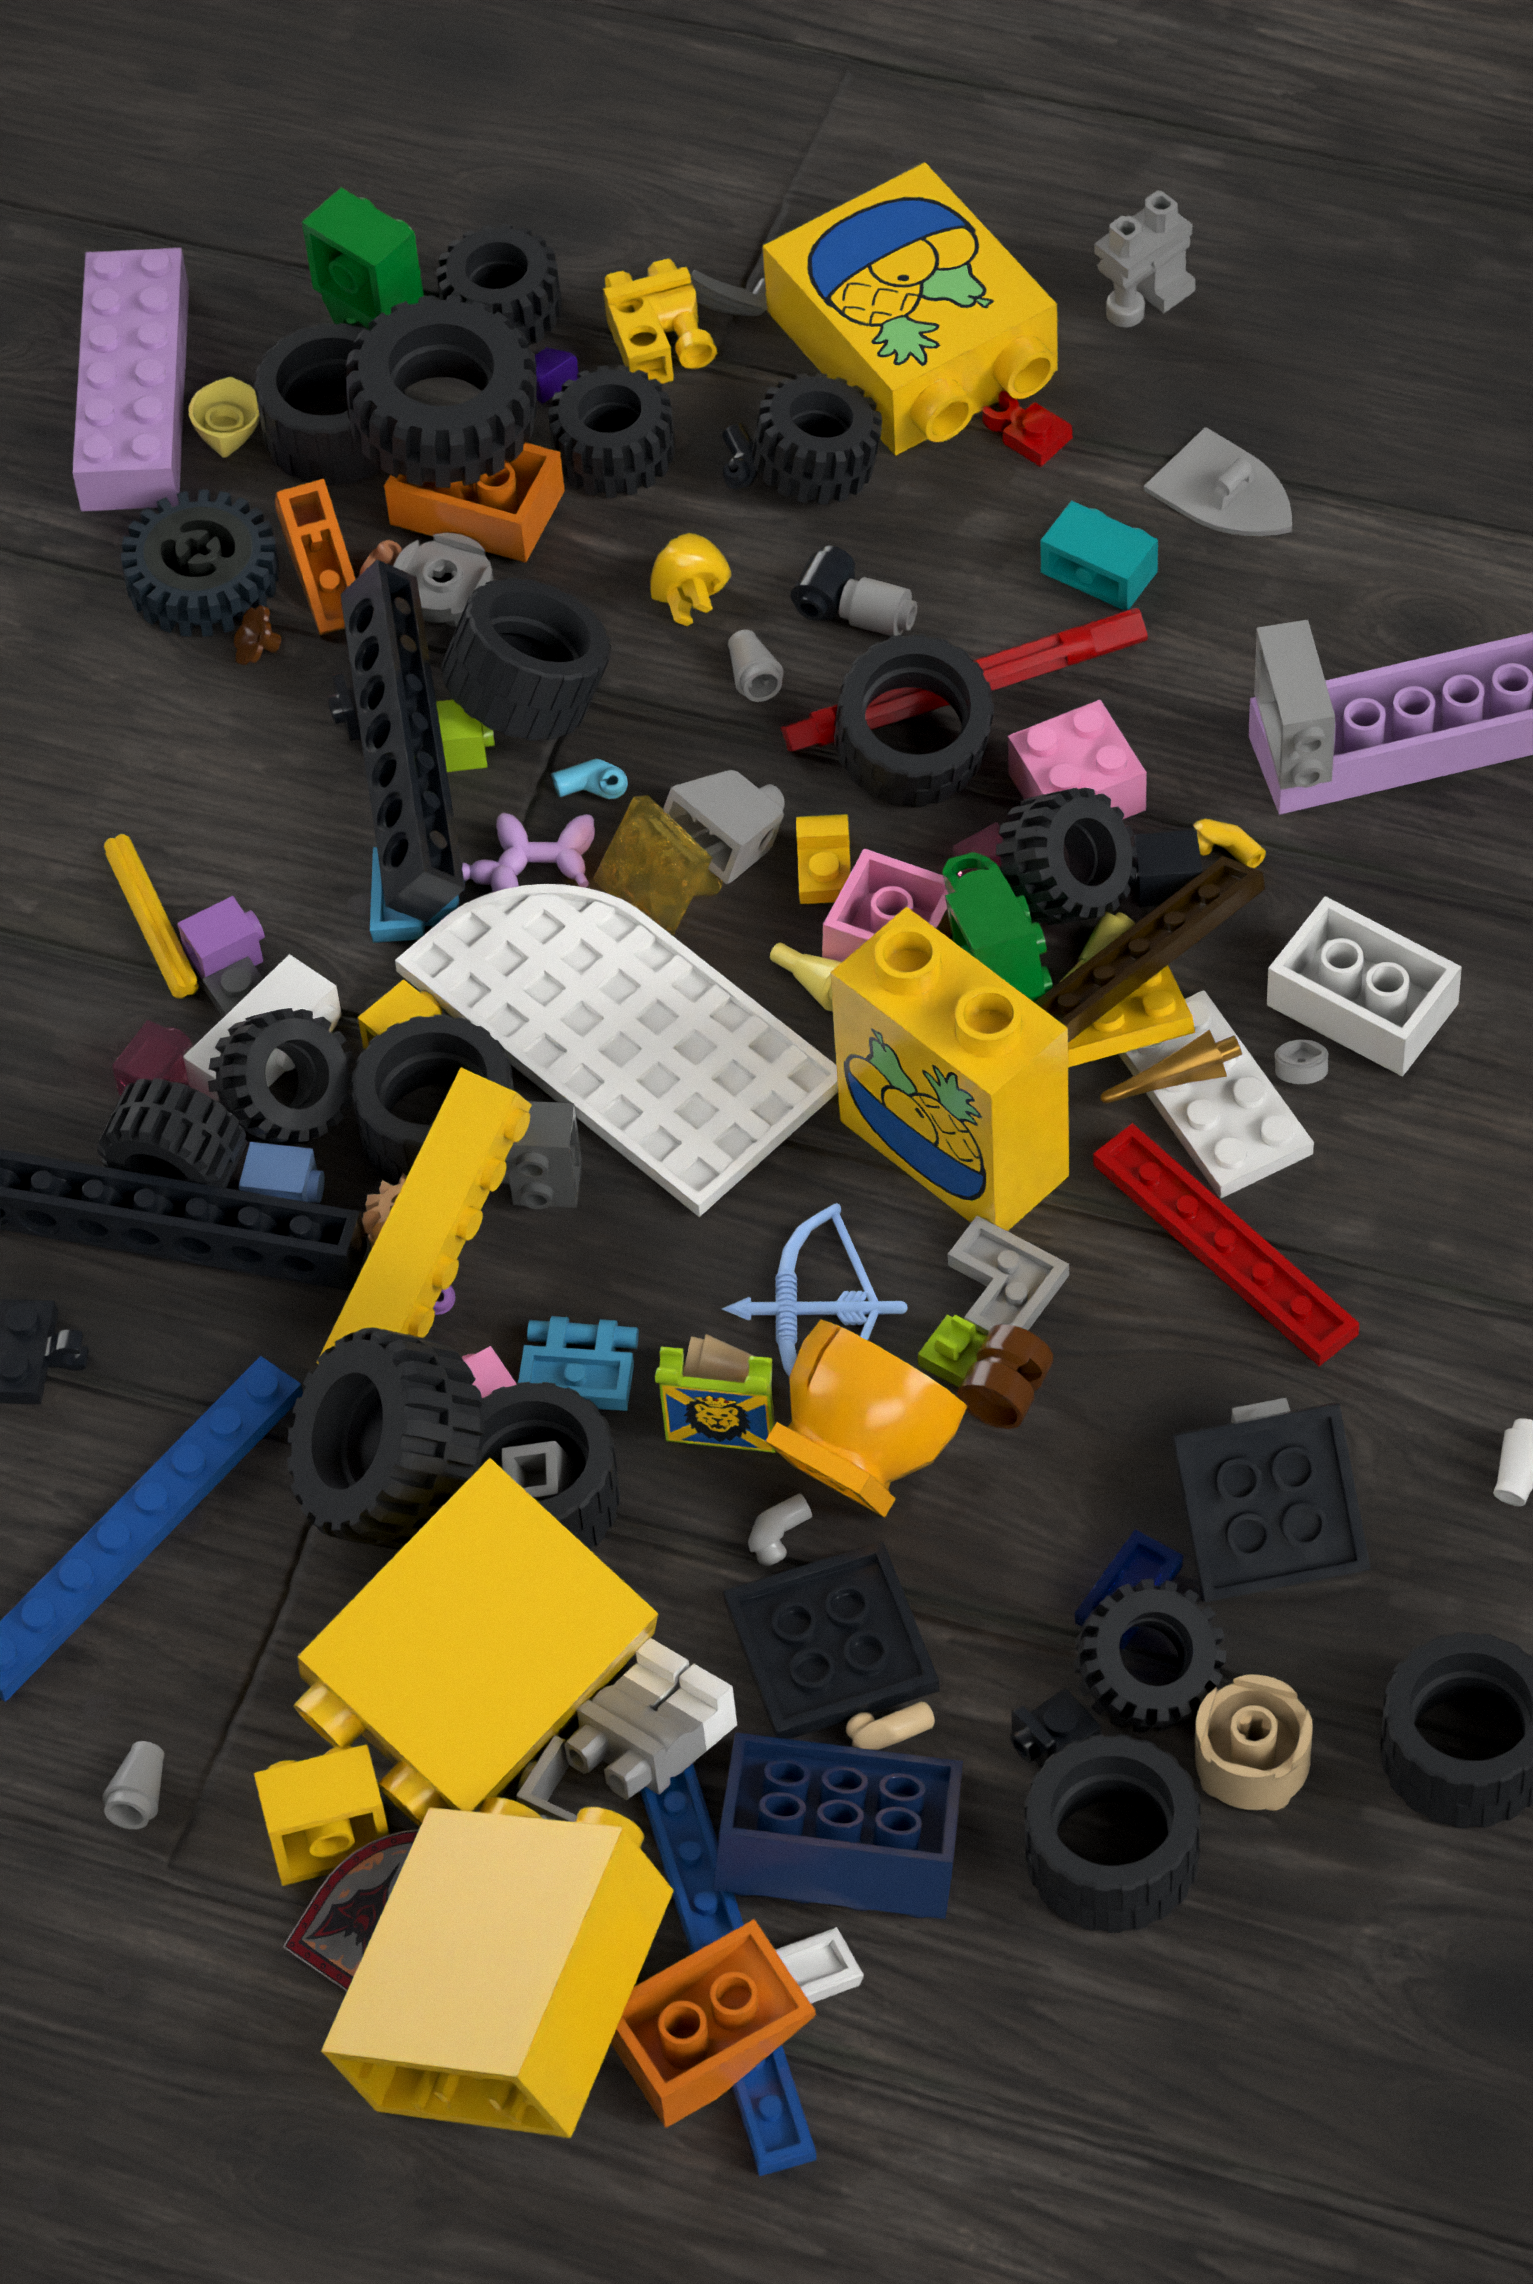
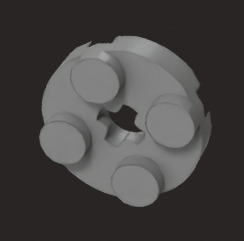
M456 533L434 534V541L426 542L420 546L418 540L409 544L398 555L394 567L417 577L423 620L436 623L445 622L449 626L457 627L468 598L472 595L473 591L479 586H484L486 582L493 580L491 563L485 556V550L477 541ZM445 572L452 575V580L444 583H438L432 579L433 577L441 578Z

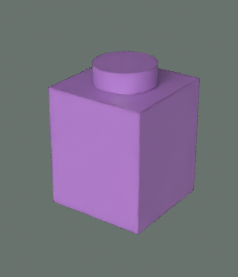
M233 896L178 922L183 950L201 979L247 956L255 966L263 962L259 943L260 940L265 938L262 926L254 912L250 910L244 913Z

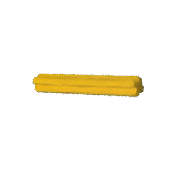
M119 834L115 838H108L104 843L105 855L172 995L178 999H183L187 995L195 994L199 988L197 977L130 837L125 834Z

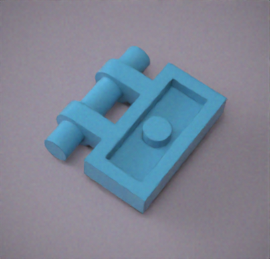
M551 1316L550 1321L529 1320L528 1341L545 1342L546 1347L524 1345L518 1383L529 1381L530 1383H555L556 1386L565 1389L568 1387L579 1392L581 1397L586 1400L589 1399L598 1409L627 1411L634 1368L633 1353L616 1352V1348L637 1349L639 1329L638 1327L618 1326L616 1320L600 1319L599 1325L569 1323L568 1317ZM567 1345L595 1346V1350L567 1348Z

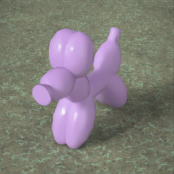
M502 813L497 818V830L504 852L498 862L483 859L475 861L472 865L463 863L462 866L464 881L471 878L477 884L491 885L492 893L518 887L516 875L522 872L527 862L557 863L563 875L569 879L576 880L579 887L586 888L589 882L584 875L585 862L582 855L589 849L594 840V819L588 814L577 816L567 824L558 842H529L527 833L520 821L513 815Z

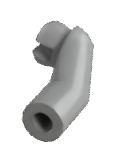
M798 1493L761 1513L755 1520L748 1545L750 1552L756 1553L760 1565L767 1567L784 1559L787 1550L780 1541L784 1532L812 1518L810 1507L802 1494Z

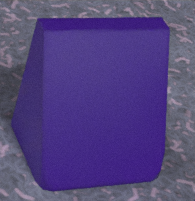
M546 347L534 356L537 376L536 399L542 404L552 398L556 392H560L562 390L561 385L568 379L573 381L578 379L577 357L572 353Z

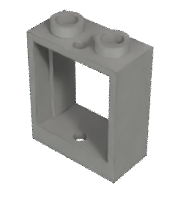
M1302 620L1258 627L1256 631L1254 694L1280 789L1306 788L1319 783L1331 782L1335 714L1309 621Z

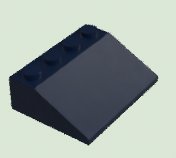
M735 1732L719 1832L713 1890L732 1892L740 1896L759 1895L789 1899L796 1903L814 1902L845 1906L857 1911L877 1910L901 1913L913 1918L932 1917L946 1919L954 1859L963 1761Z

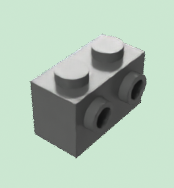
M528 1101L532 1105L529 1110L530 1123L523 1138L519 1142L513 1143L505 1159L507 1167L502 1184H510L513 1205H522L532 1209H545L548 1207L577 1208L582 1158L574 1103Z

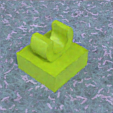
M946 1315L918 1353V1366L960 1387L970 1366L977 1362L976 1354L986 1335L977 1331L973 1323L957 1315H954V1317Z

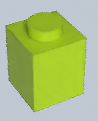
M453 699L436 701L447 772L486 768L485 747L495 746L493 730L482 725L475 718H471Z

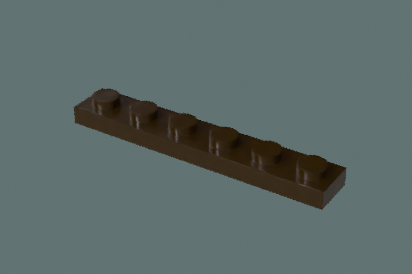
M1223 856L1034 1003L1068 1028V1042H1070L1265 890L1263 872Z

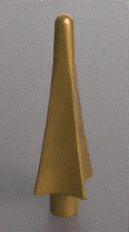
M1209 1029L1152 1067L1104 1091L1100 1095L1101 1101L1103 1103H1111L1158 1089L1227 1077L1223 1063L1242 1055L1238 1040L1234 1035L1215 1043Z

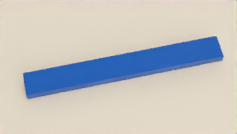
M693 1763L677 1776L670 1777V1785L660 1794L647 1787L640 1790L668 1884L674 1890L672 1897L690 1955L744 1925L734 1893L713 1890L718 1842ZM780 2045L732 2086L759 2176L816 2160V2150L783 2047Z

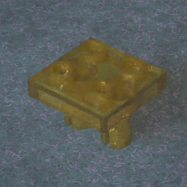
M648 795L633 797L593 877V880L607 894L623 899L635 906L672 936L692 898L716 895L721 890L723 881L708 869L713 858Z

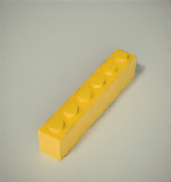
M460 1067L321 1354L326 1349L335 1346L337 1340L363 1328L374 1327L421 1338L427 1335L435 1317L433 1307L442 1289L446 1290L450 1287L458 1272L459 1262L457 1258L466 1240H471L479 1230L483 1217L481 1209L489 1192L495 1191L505 1176L507 1167L505 1159L513 1143L519 1142L528 1129L530 1123L529 1110L532 1105L521 1095Z

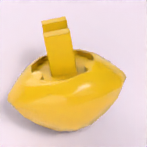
M692 533L679 535L671 540L656 558L650 580L651 597L653 600L669 603L674 621L684 626H689L693 623V619L690 616L692 605L695 609L704 613H708L713 609L709 596L719 592L730 579L731 570L728 562L720 550L705 537Z

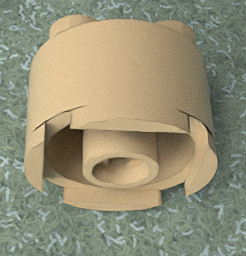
M1244 1675L1234 1678L1232 1684L1218 1691L1216 1687L1204 1698L1196 1718L1195 1765L1201 1786L1208 1795L1240 1809L1276 1811L1284 1808L1289 1803L1291 1797L1303 1786L1310 1769L1312 1718L1308 1709L1306 1710L1297 1698V1693L1288 1684L1269 1676Z

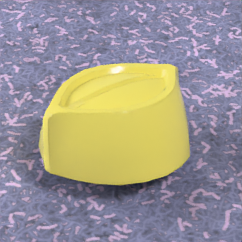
M233 377L215 381L198 390L188 407L189 417L195 430L222 458H227L241 447L255 431L260 420L255 390L250 385Z

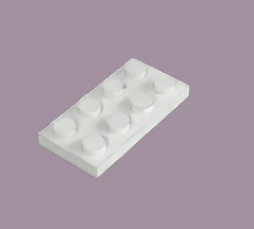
M1203 990L1185 999L1193 1016L1195 1033L1123 1052L1119 1056L1133 1076L1180 1050L1209 1029L1215 1043L1228 1037L1236 1036L1242 1055L1223 1063L1227 1077L1191 1082L1146 1092L1221 1199L1312 1155L1314 1142Z

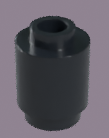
M824 546L810 556L790 595L797 611L803 617L817 621L830 620L836 615L846 583L849 579L855 580V561L849 553L839 547Z

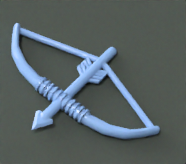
M838 1203L820 1211L799 1225L784 1246L778 1273L775 1277V1302H751V1298L747 1297L722 1308V1310L746 1320H751V1315L776 1316V1342L778 1343L783 1369L788 1377L797 1358L795 1343L797 1342V1315H837L844 1325L864 1324L860 1337L868 1340L878 1315L904 1314L908 1308L904 1301H878L840 1216L841 1206ZM832 1218L864 1292L844 1291L837 1301L797 1302V1275L794 1273L798 1252L811 1231Z

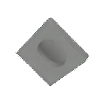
M554 1735L539 1761L536 1759L531 1760L524 1769L519 1782L520 1791L516 1796L517 1802L529 1807L543 1819H547L546 1815L559 1821L575 1822L577 1815L547 1802L569 1767L565 1750L566 1741Z

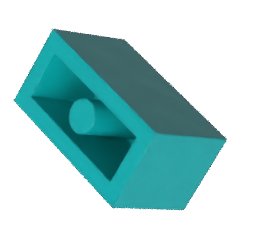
M1072 500L1040 540L1041 573L1124 611L1130 609L1158 572V539L1150 536L1142 529L1129 527L1107 517L1097 509H1089Z

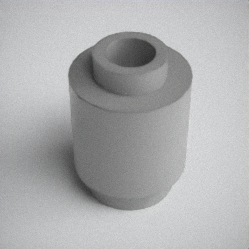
M862 577L860 581L849 579L843 589L839 604V616L848 619L851 626L891 637L901 635L903 630L909 631L914 624L917 614V602L912 600L910 589L867 577Z

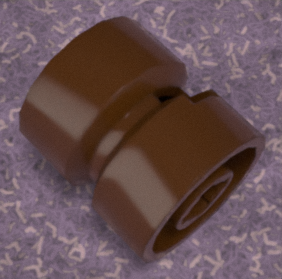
M999 1324L994 1325L988 1331L976 1354L977 1362H974L967 1371L957 1391V1397L967 1405L966 1411L983 1423L996 1428L1012 1429L1017 1428L1023 1422L1034 1401V1391L1042 1385L1053 1364V1353L1043 1340L1030 1331L1015 1325Z

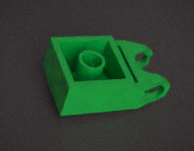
M342 187L302 221L312 287L315 291L322 294V300L335 325L343 323L351 324L354 327L356 323L360 322L369 330V322L382 312L388 316L391 314L393 306L407 301L408 305L416 304L419 297H424L416 236L411 227L404 221L393 219L378 210L366 198H358Z
M971 852L948 859L943 868V878L948 892L945 895L953 942L1035 1002L1051 990L1053 984L1047 967L1041 966L1039 955L1047 952L1044 934L1038 922L1032 923L1025 897L1023 895L1015 896L999 866L987 856ZM969 868H977V869H980V870H976V871L969 872V873L963 875L960 879H959V877L956 875L959 871H962V870H964V869H969Z

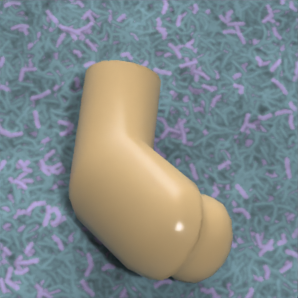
M923 1701L878 1720H875L871 1714L862 1712L848 1721L846 1733L853 1740V1747L880 1750L931 1729L934 1726V1715L929 1705Z

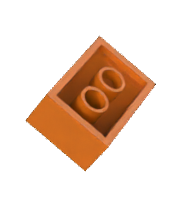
M755 1919L634 1986L611 2044L662 2124L667 2128L719 2098L814 2018L816 2011Z

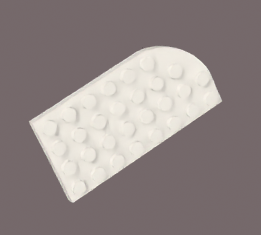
M537 884L503 889L483 895L452 911L395 960L396 971L420 991L425 990L438 1001L441 1008L453 1018L460 1017L470 1020L472 1024L482 1026L489 1031L490 1035L503 1046L505 1056L509 1058L512 1066L557 1102L574 1103L576 1118L698 1217L706 1212L838 1093L836 1064L638 908L623 899L601 891L563 884Z

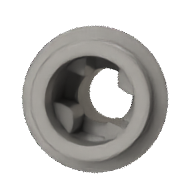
M741 630L733 634L728 641V648L730 650L737 691L755 702L766 701L774 697L782 687L783 668L781 664L768 651L753 631Z
M147 1741L135 1742L103 1793L104 1813L112 1823L126 1829L143 1828L158 1813L164 1752L156 1744Z

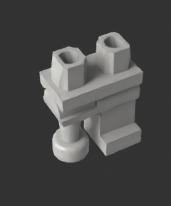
M1157 190L1145 199V208L1133 217L1120 216L1109 224V234L1094 243V253L1098 257L1103 258L1097 265L1098 270L1114 283V291L1108 295L1106 301V317L1112 324L1119 327H1132L1142 321L1145 314L1144 298L1161 312L1165 313L1195 292V278L1186 271V249L1190 247L1189 236L1192 235V224L1178 214L1177 202L1162 191Z

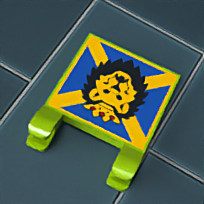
M660 1347V1366L656 1369L655 1381L659 1383L666 1441L775 1453V1449L766 1442L767 1437L775 1426L771 1386L772 1358L749 1356L748 1376L745 1378V1383L685 1377L683 1376V1349Z

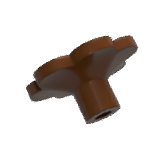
M260 605L256 609L249 608L245 612L242 625L238 628L234 637V646L237 649L235 660L238 664L256 663L261 657L263 650L275 653L279 649L281 635L271 631L269 608Z

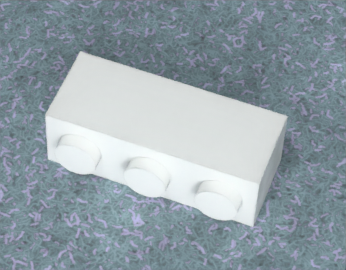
M289 954L183 1056L189 1086L219 1101L217 1091L209 1093L208 1081L216 1079V1072L208 1070L210 1058L221 1055L215 1049L219 1039L230 1036L228 1029L235 1023L246 1021L245 1018L286 1008H292L293 1011L305 1009L313 1012V1019L324 1017L332 1024L329 1032L331 1033L342 1016L336 985ZM277 1048L272 1051L266 1064L265 1076L268 1088L285 1071L295 1068L290 1057Z

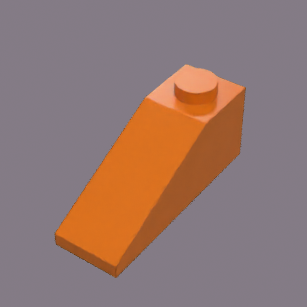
M320 479L278 491L275 498L277 515L319 634L323 635L344 629L345 623L340 594L356 579L325 480Z

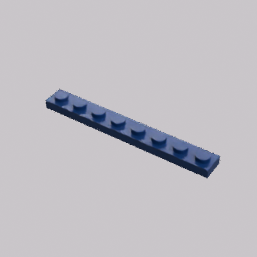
M260 1356L0 1621V1698L6 1702L295 1405L296 1399L303 1395L301 1383Z

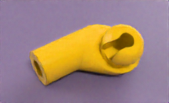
M1206 818L1193 824L1194 830H1197L1200 854L1203 856L1210 854L1213 846L1216 844L1225 848L1240 863L1252 868H1256L1265 858L1266 851L1237 825Z

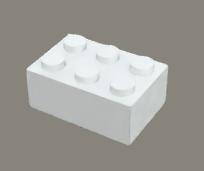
M1325 896L1268 968L1267 1006L1403 1077L1458 1005L1462 967Z

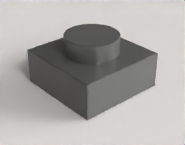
M247 956L203 978L202 981L206 994L224 1018L263 980V977Z

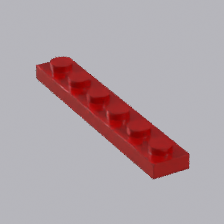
M1130 1124L1093 1153V1166L1318 1366H1321L1359 1335L1360 1323L1136 1125Z

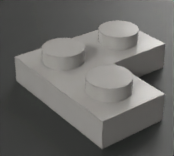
M979 1216L975 1217L948 1253V1266L987 1286L964 1317L965 1320L976 1326L977 1331L985 1335L994 1325L999 1324L1015 1325L1029 1330L1069 1277V1263Z

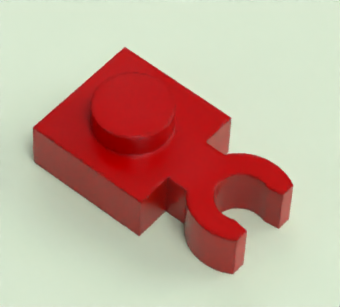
M1007 391L999 393V408L1003 412H996L988 406L982 409L983 424L992 431L1003 432L1004 445L1040 467L1072 439V425L1036 402L1024 410L1019 407L1018 399L1011 397Z

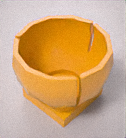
M821 1319L803 1341L789 1376L792 1423L785 1427L776 1422L766 1442L795 1468L885 1518L896 1499L888 1490L890 1483L933 1463L956 1435L967 1405L948 1389L898 1357L843 1327L841 1328L836 1324Z

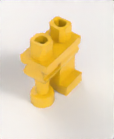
M668 258L653 262L648 268V277L632 281L630 274L624 271L606 275V288L603 291L607 324L619 348L624 365L629 367V372L634 373L639 369L648 373V380L656 378L661 384L674 381L671 348L665 335L676 331L679 337L675 350L681 365L685 368H702L715 358L717 349L711 335L705 330L699 329L697 325L699 320L696 291L691 284V276L687 267L677 269L673 261Z

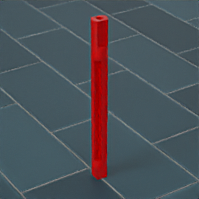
M1133 608L973 661L977 662L982 668L986 681L989 682L991 690L994 691L1148 640V635L1140 610ZM914 687L897 688L875 698L867 706L865 720L869 728L874 730L950 704L928 690ZM838 704L811 712L807 719L782 726L781 730L787 750L796 751L817 743L820 747L834 743L836 727L834 725Z

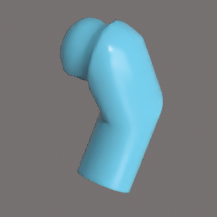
M600 759L589 760L551 773L552 781L559 797L580 790H586L606 799H614L623 795L628 785L627 776L620 768Z

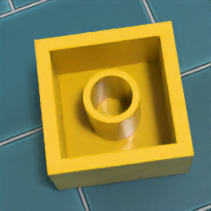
M367 1744L357 1747H335L322 1756L299 1762L293 1760L280 1761L271 1765L267 1770L254 1773L282 1886L331 1874L342 1861L356 1850L372 1841L389 1835Z

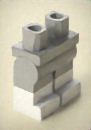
M649 1638L636 1651L637 1663L614 1685L606 1686L598 1692L592 1701L588 1699L577 1709L579 1729L565 1742L569 1765L583 1774L589 1773L602 1760L608 1763L609 1766L604 1769L606 1783L614 1793L626 1800L644 1787L660 1794L670 1785V1777L677 1776L737 1726L733 1687L696 1664L689 1667V1660L652 1638Z

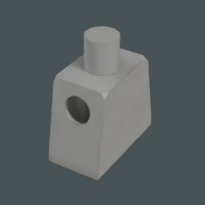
M727 770L671 787L657 827L723 882L728 884L769 852L773 846L784 817V797L781 791L774 785L768 784L757 788L738 771Z

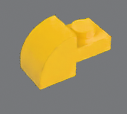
M848 814L796 817L800 904L833 903L836 901L851 873Z

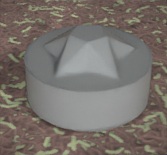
M1311 1040L1286 1042L1275 1051V1073L1277 1077L1288 1083L1309 1084L1317 1082L1328 1074V1051L1321 1044Z

